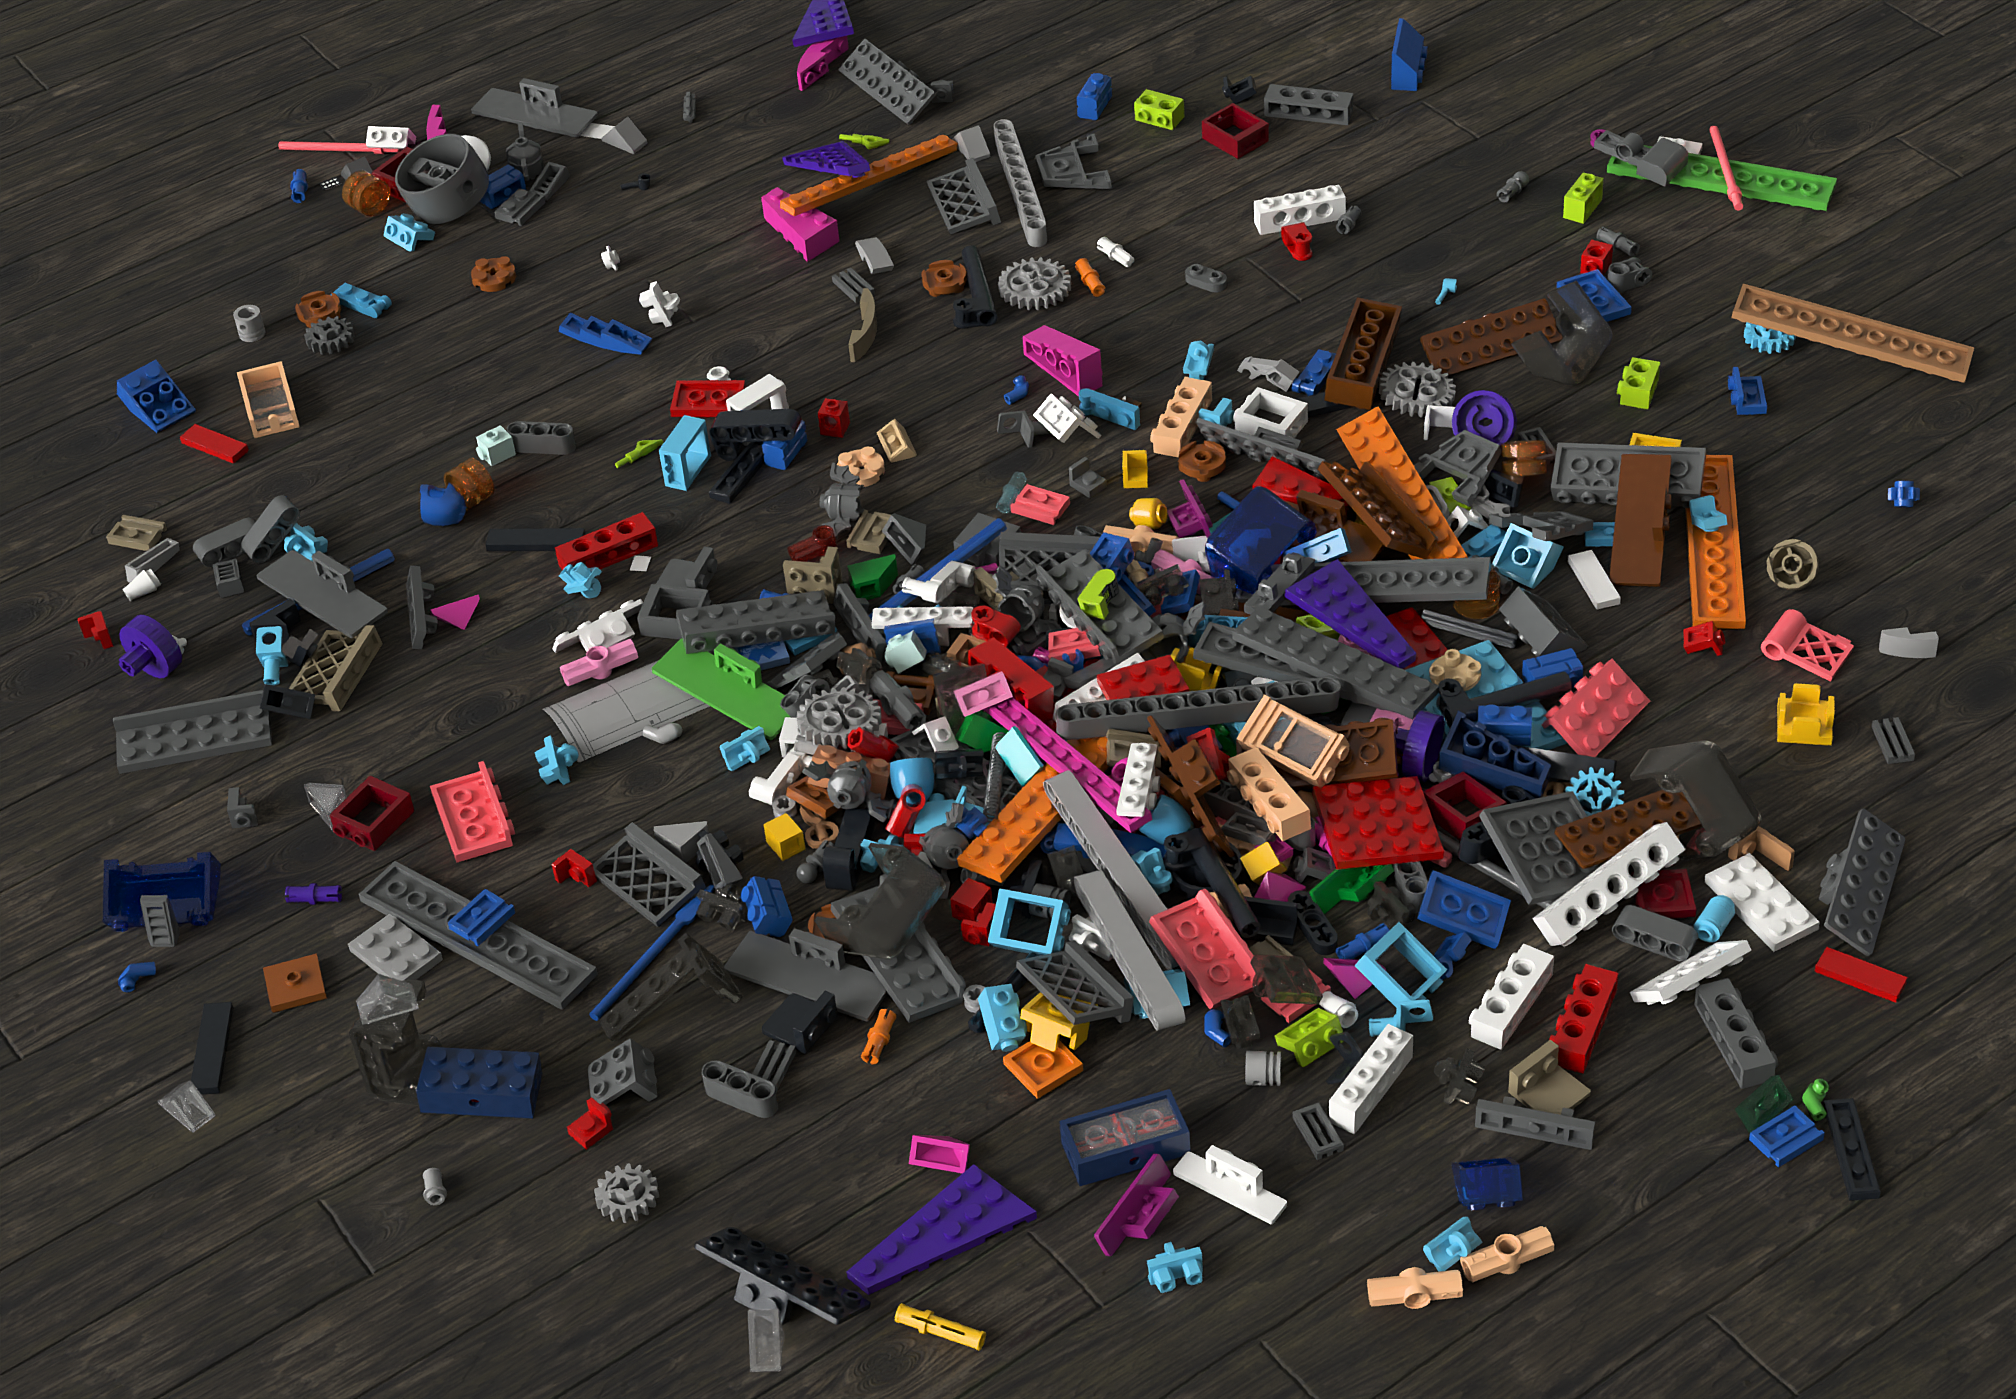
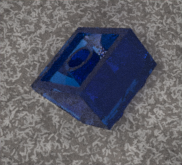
M1511 1157L1452 1163L1458 1200L1463 1206H1467L1468 1210L1484 1209L1485 1204L1497 1203V1207L1515 1206V1201L1523 1200L1520 1166Z

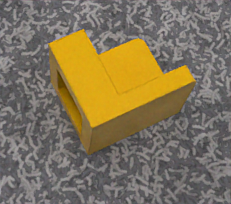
M1123 451L1124 488H1148L1147 451Z
M787 813L764 824L766 842L782 861L805 850L803 831Z
M1268 842L1240 858L1251 880L1259 886L1267 871L1282 874L1287 870L1285 864L1279 861Z

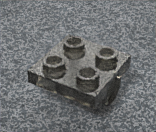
M1254 954L1250 961L1256 973L1252 986L1253 992L1257 997L1269 998L1271 1003L1319 1004L1323 998L1302 957Z

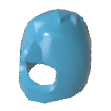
M909 758L890 763L891 786L898 799H900L901 791L905 786L916 784L923 789L927 802L934 788V770L931 758ZM911 792L906 796V801L915 804L920 800L921 796L917 792Z
M1161 794L1157 798L1156 808L1151 809L1152 820L1138 829L1148 838L1164 845V840L1167 836L1191 831L1195 826L1191 821L1190 815L1181 804Z

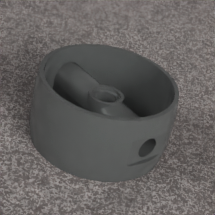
M444 134L426 140L409 152L396 171L395 183L410 209L422 221L430 224H441L464 215L482 199L489 185V174L474 148L462 136Z

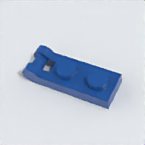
M1318 349L1300 376L1294 379L1292 391L1296 393L1305 392L1307 396L1318 394L1327 381L1336 354Z

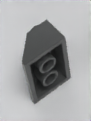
M1519 586L1499 608L1505 616L1504 621L1510 627L1519 631L1518 637L1533 647L1531 652L1537 657L1570 648L1576 654L1586 650L1588 647L1586 642L1547 600Z

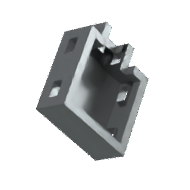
M977 513L955 539L954 550L995 521L996 518ZM1005 522L1007 529L1004 532L1021 533L1020 526ZM1000 535L967 560L975 563V567L996 563L999 567Z

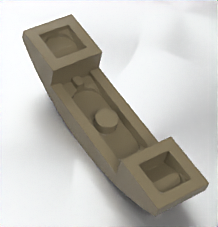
M863 288L860 299L862 320H864L862 329L852 330L849 340L851 362L858 361L869 350L877 332L875 302L868 288Z

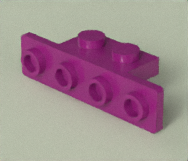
M1184 479L1180 480L1179 482L1187 503L1167 511L1169 520L1178 537H1190L1199 530H1203L1207 538L1211 537L1209 528L1213 527L1208 513H1206L1193 486H1187Z
M1160 1154L1152 1155L1094 1234L1105 1256H1112L1125 1237L1149 1239L1179 1198L1174 1188L1163 1187L1171 1173Z

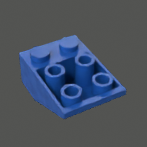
M157 360L117 380V395L134 415L156 433L196 412V409Z

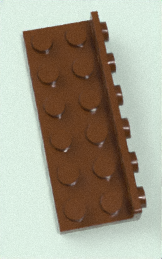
M1324 461L1321 462L1318 467L1320 473L1386 547L1422 559L1428 558L1438 542V537L1369 462H1364L1359 471L1354 468L1350 470L1345 469L1336 462L1332 464Z
M1377 718L1373 722L1365 723L1352 721L1348 725L1342 726L1324 725L1339 734H1343L1350 745L1347 757L1339 762L1335 768L1333 779L1325 785L1398 777L1396 747L1398 728L1393 719ZM1300 728L1296 732H1290L1283 743L1282 750L1278 751V753L1311 770L1329 740L1305 728ZM1276 731L1270 733L1263 745L1274 750V744L1280 741L1284 732ZM1236 740L1237 755L1246 752ZM1271 764L1294 791L1313 788L1312 784Z

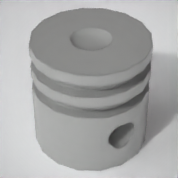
M244 305L234 311L233 316L242 341L254 342L265 336V327L260 309L257 306Z
M1246 1051V1085L1266 1086V1083H1269L1270 1086H1273V1083H1277V1086H1281V1051H1277V1054H1274V1051H1270V1054H1267V1051Z

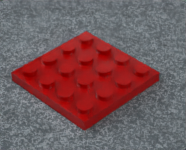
M1417 776L1324 785L1322 788L1313 786L1312 796L1336 870L1443 859L1444 849Z

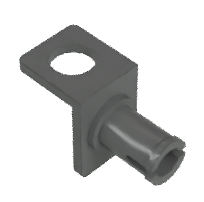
M1025 410L999 414L997 432L999 434L1020 432L1028 448L1032 447L1034 435L1052 434L1040 421H1031ZM1008 418L1016 419L1014 425L1010 427L1003 425Z

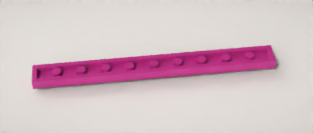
M1013 697L983 709L1008 731L1014 726L1018 727L1033 751L1058 773L1066 770L1071 771L1089 798L1130 833L1152 820L1151 811L1145 808V813L1142 817L1118 816L1117 806L1121 787Z

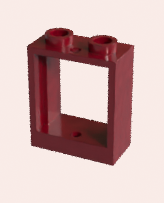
M1232 103L1202 120V139L1239 159L1269 141V123ZM1234 125L1243 131L1232 136L1223 130Z
M404 148L372 171L376 190L406 202L396 186L395 175L400 163L413 150L412 148Z
M1461 772L1423 791L1433 821L1459 841H1461L1463 830L1482 821L1479 815L1483 809L1507 804L1506 801L1465 772ZM1467 799L1481 810L1465 817L1452 806Z
M369 776L330 814V819L336 835L341 838L345 837L360 847H366L375 851L415 810L410 793L373 776ZM371 801L387 808L369 827L353 820Z

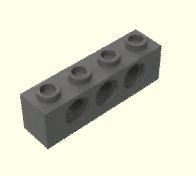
M1270 84L1264 97V116L1348 125L1353 113V93Z
M1729 978L1696 987L1694 1005L1740 1088L1744 1089L1774 1081L1775 1069L1778 1067L1777 1056L1766 1045L1763 1031L1758 1030L1754 1024L1753 1014L1750 1009L1745 1008L1739 989L1733 987Z

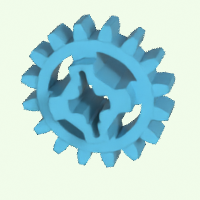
M1746 322L1744 329L1745 343L1751 344L1752 349L1758 347L1759 352L1767 351L1768 354H1771L1772 350L1781 353L1782 348L1789 350V345L1793 346L1796 339L1795 335L1766 329Z
M1590 767L1589 774L1587 775L1581 770L1579 771V779L1574 777L1570 779L1573 787H1566V792L1573 791L1581 806H1585L1591 811V813L1585 811L1587 816L1601 812L1603 806L1611 801L1612 803L1607 809L1624 804V801L1618 799L1624 797V791L1617 790L1621 786L1620 780L1613 782L1614 774L1611 772L1608 776H1605L1604 768H1601L1598 773H1594L1593 768ZM1598 781L1606 784L1608 787H1603ZM1588 782L1587 787L1577 793L1579 788ZM1592 788H1594L1598 797L1597 806H1595V801L1591 797Z

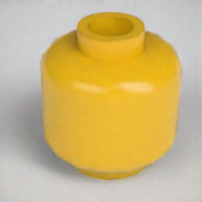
M1158 498L1137 499L1129 512L1130 520L1134 522L1135 526L1145 525L1152 530L1159 529L1166 522L1168 515L1167 507Z

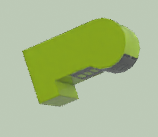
M1103 569L1098 571L1077 598L1080 609L1087 616L1104 620L1108 615L1107 604L1119 592L1116 575L1112 570Z

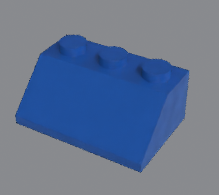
M1399 18L1392 51L1391 90L1417 91L1418 83H1422L1428 46H1424V37L1407 21Z

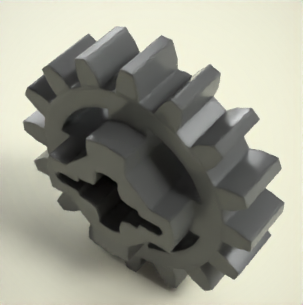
M336 316L334 319L327 317L324 321L318 319L319 323H311V328H306V334H304L308 349H312L314 353L320 351L321 355L325 352L332 354L334 350L341 352V348H348V343H353V337H355L351 322H347L346 318L339 320V316Z

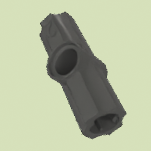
M883 670L874 673L873 677L869 679V687L880 698L885 713L888 716L894 714L904 727L911 731L922 726L926 722V715L915 704L910 689L907 686L900 687Z

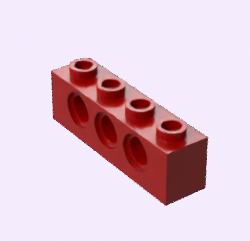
M641 512L555 547L558 565L562 571L567 565L571 564L574 567L579 562H583L588 568L598 567L601 570L658 546L655 527L646 515Z
M1585 964L1582 974H1576L1573 983V990L1575 991L1573 995L1568 994L1564 1010H1566L1565 1015L1560 1014L1557 1020L1556 1036L1551 1035L1549 1039L1559 1046L1558 1065L1560 1067L1584 1074L1617 993L1619 973Z

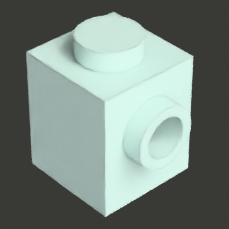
M501 425L476 437L478 443L476 451L481 460L485 459L491 466L516 455L512 436Z
M913 630L903 636L898 634L888 641L885 659L891 668L894 667L899 674L923 661L927 650Z

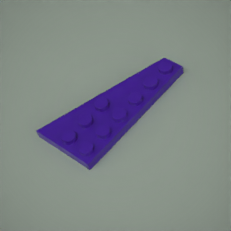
M812 0L792 39L794 47L854 34L844 0Z
M844 141L782 157L784 165L852 176L853 178L862 177L865 175V172L870 171L869 162Z
M1338 559L1285 590V598L1374 657L1401 669L1415 662L1416 652Z
M973 1164L847 1271V1277L866 1294L870 1295L900 1281L901 1277L916 1269L920 1272L929 1268V1264L942 1258L945 1261L986 1242V1238L1000 1231L1003 1234L1013 1230V1225L1024 1220L1027 1223L1037 1219V1213L1033 1208Z

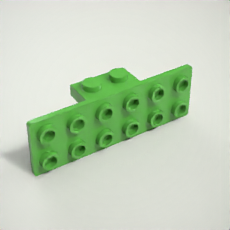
M681 638L652 667L653 674L751 730L758 726L762 727L764 737L769 740H773L780 733L785 717H790L780 705L785 695L762 683L761 666L756 661L745 658L733 648H728L721 643L714 649V655L708 651L686 654Z

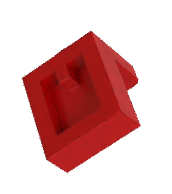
M101 611L78 618L84 638L94 636L95 641H101L103 649L113 647Z
M1713 621L1684 629V649L1687 654L1712 647L1717 656L1723 655L1725 636L1721 629H1717Z
M572 849L552 863L555 880L560 884L570 876L576 882L580 881L588 887L597 882L593 864Z
M987 902L983 912H979L976 921L963 919L961 923L963 941L984 946L990 945L988 938L996 904Z
M592 1097L587 1100L589 1111L567 1127L568 1134L586 1150L613 1130L610 1119L612 1116L611 1111L604 1103L599 1104Z

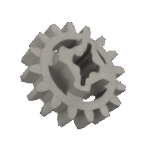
M630 1163L623 1170L617 1165L615 1166L614 1173L606 1171V1179H598L599 1187L594 1189L597 1208L601 1209L602 1215L605 1217L610 1214L612 1221L622 1217L623 1223L627 1222L628 1217H633L637 1221L639 1219L638 1214L640 1213L648 1215V1207H655V1199L659 1198L656 1177H652L650 1170L643 1172L642 1165L632 1169Z

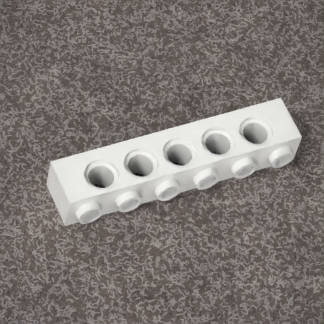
M1667 822L1656 824L1532 919L1551 946L1562 945L1565 947L1577 939L1575 934L1582 929L1586 931L1597 924L1596 918L1601 914L1607 915L1618 907L1617 902L1623 897L1628 899L1639 891L1637 887L1643 882L1649 883L1658 877V870L1664 866L1667 868L1675 864L1679 860L1678 855L1685 848ZM1650 849H1651V850L1653 851V853H1654V860H1653V861H1652V860L1650 859V857H1649V850H1650ZM1629 865L1634 869L1633 877L1628 872ZM1609 880L1613 883V892H1610L1608 889ZM1588 896L1593 900L1592 908L1587 904ZM1568 911L1573 917L1571 924L1568 923L1566 918Z

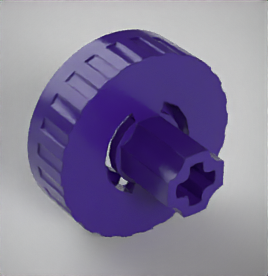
M1481 390L1466 395L1456 405L1452 415V429L1455 436L1467 430L1500 445L1501 449L1511 441L1517 428L1516 411L1506 397L1493 391ZM1492 419V424H1489V426L1484 425V420Z
M137 615L120 630V641L126 653L119 658V666L129 676H135L143 670L153 677L165 678L182 663V652L178 643L170 632L153 618L146 615Z
M1419 711L1413 720L1410 730L1398 728L1396 747L1397 752L1403 754V777L1417 776L1419 781L1424 783L1429 780V775L1433 773V765L1438 762L1445 730L1443 716Z

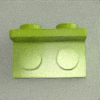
M1317 1008L1276 1034L1275 1039L1278 1046L1294 1052L1298 1065L1305 1067L1333 1049L1335 1046L1329 1038L1333 1034L1342 1033L1343 1030L1337 1015Z

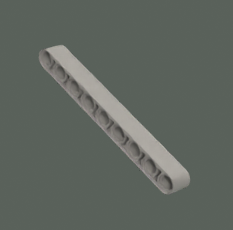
M1006 119L998 120L994 123L995 145L1027 242L1032 247L1044 246L1047 243L1046 221L1013 123Z
M1066 770L1045 780L1043 787L1049 800L1096 868L1103 871L1127 913L1160 961L1168 970L1178 967V963L1149 923L1153 915L1163 912L1167 908L1071 771Z
M1097 870L1075 876L1074 884L1080 901L1154 1028L1158 1031L1185 1023L1184 1009L1178 996L1103 871Z

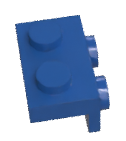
M1733 367L1732 376H1728V389L1733 390L1731 391V405L1736 406L1737 415L1766 414L1767 403L1761 376L1740 377L1739 368Z

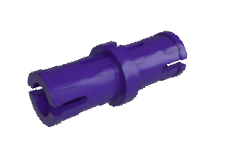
M311 883L309 886H287L285 895H289V897H285L287 903L309 902L310 905H316L317 902H341L342 893L338 892L342 891L340 885L318 886L317 883Z

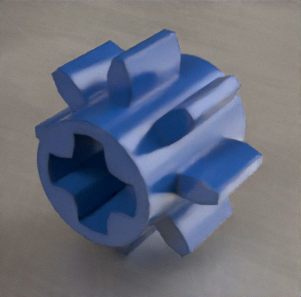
M1895 481L1894 487L1888 488V500L1894 501V507H1913V501L1920 500V488H1915L1913 481Z
M964 807L962 820L955 827L960 829L966 838L970 840L973 836L979 837L987 828L985 824L988 822V819L976 807L969 811Z

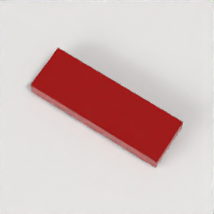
M194 424L180 436L182 444L233 464L249 451L247 444Z
M1826 947L1815 967L1816 973L1895 1003L1906 986L1908 978L1829 947Z

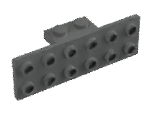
M866 39L858 45L839 68L843 75L907 125H911L936 95L932 89L919 80L920 77L914 71L910 70L908 72V68L901 61L896 63Z
M525 78L519 82L521 94L491 88L471 109L472 114L516 124L523 123L524 126L564 134L570 137H579L598 116L597 111L563 104L559 86Z
M1198 418L1196 421L1206 441L1216 442L1234 454L1240 455V453H1244L1258 462H1261V460L1269 461L1273 456L1318 479L1327 481L1318 470L1321 462L1327 461L1301 452L1300 450L1303 446L1301 440L1258 427L1255 435L1252 436Z
M291 550L256 575L259 581L286 598L293 600L297 605L349 638H354L362 632L365 625L373 624L388 613L387 607L355 588L354 574L348 566H343L332 556H327L320 551L312 555V562L295 550Z
M1863 808L1858 812L1848 848L1838 855L1834 854L1826 864L1828 870L1820 884L1822 889L1819 900L1826 905L1830 904L1824 926L1858 951L1869 956L1874 950L1905 843V837Z
M795 928L789 935L790 944L749 931L724 966L725 973L788 995L795 993L813 1002H816L826 990L835 994L837 1012L866 1022L871 1019L888 993L875 973L845 963L842 944Z

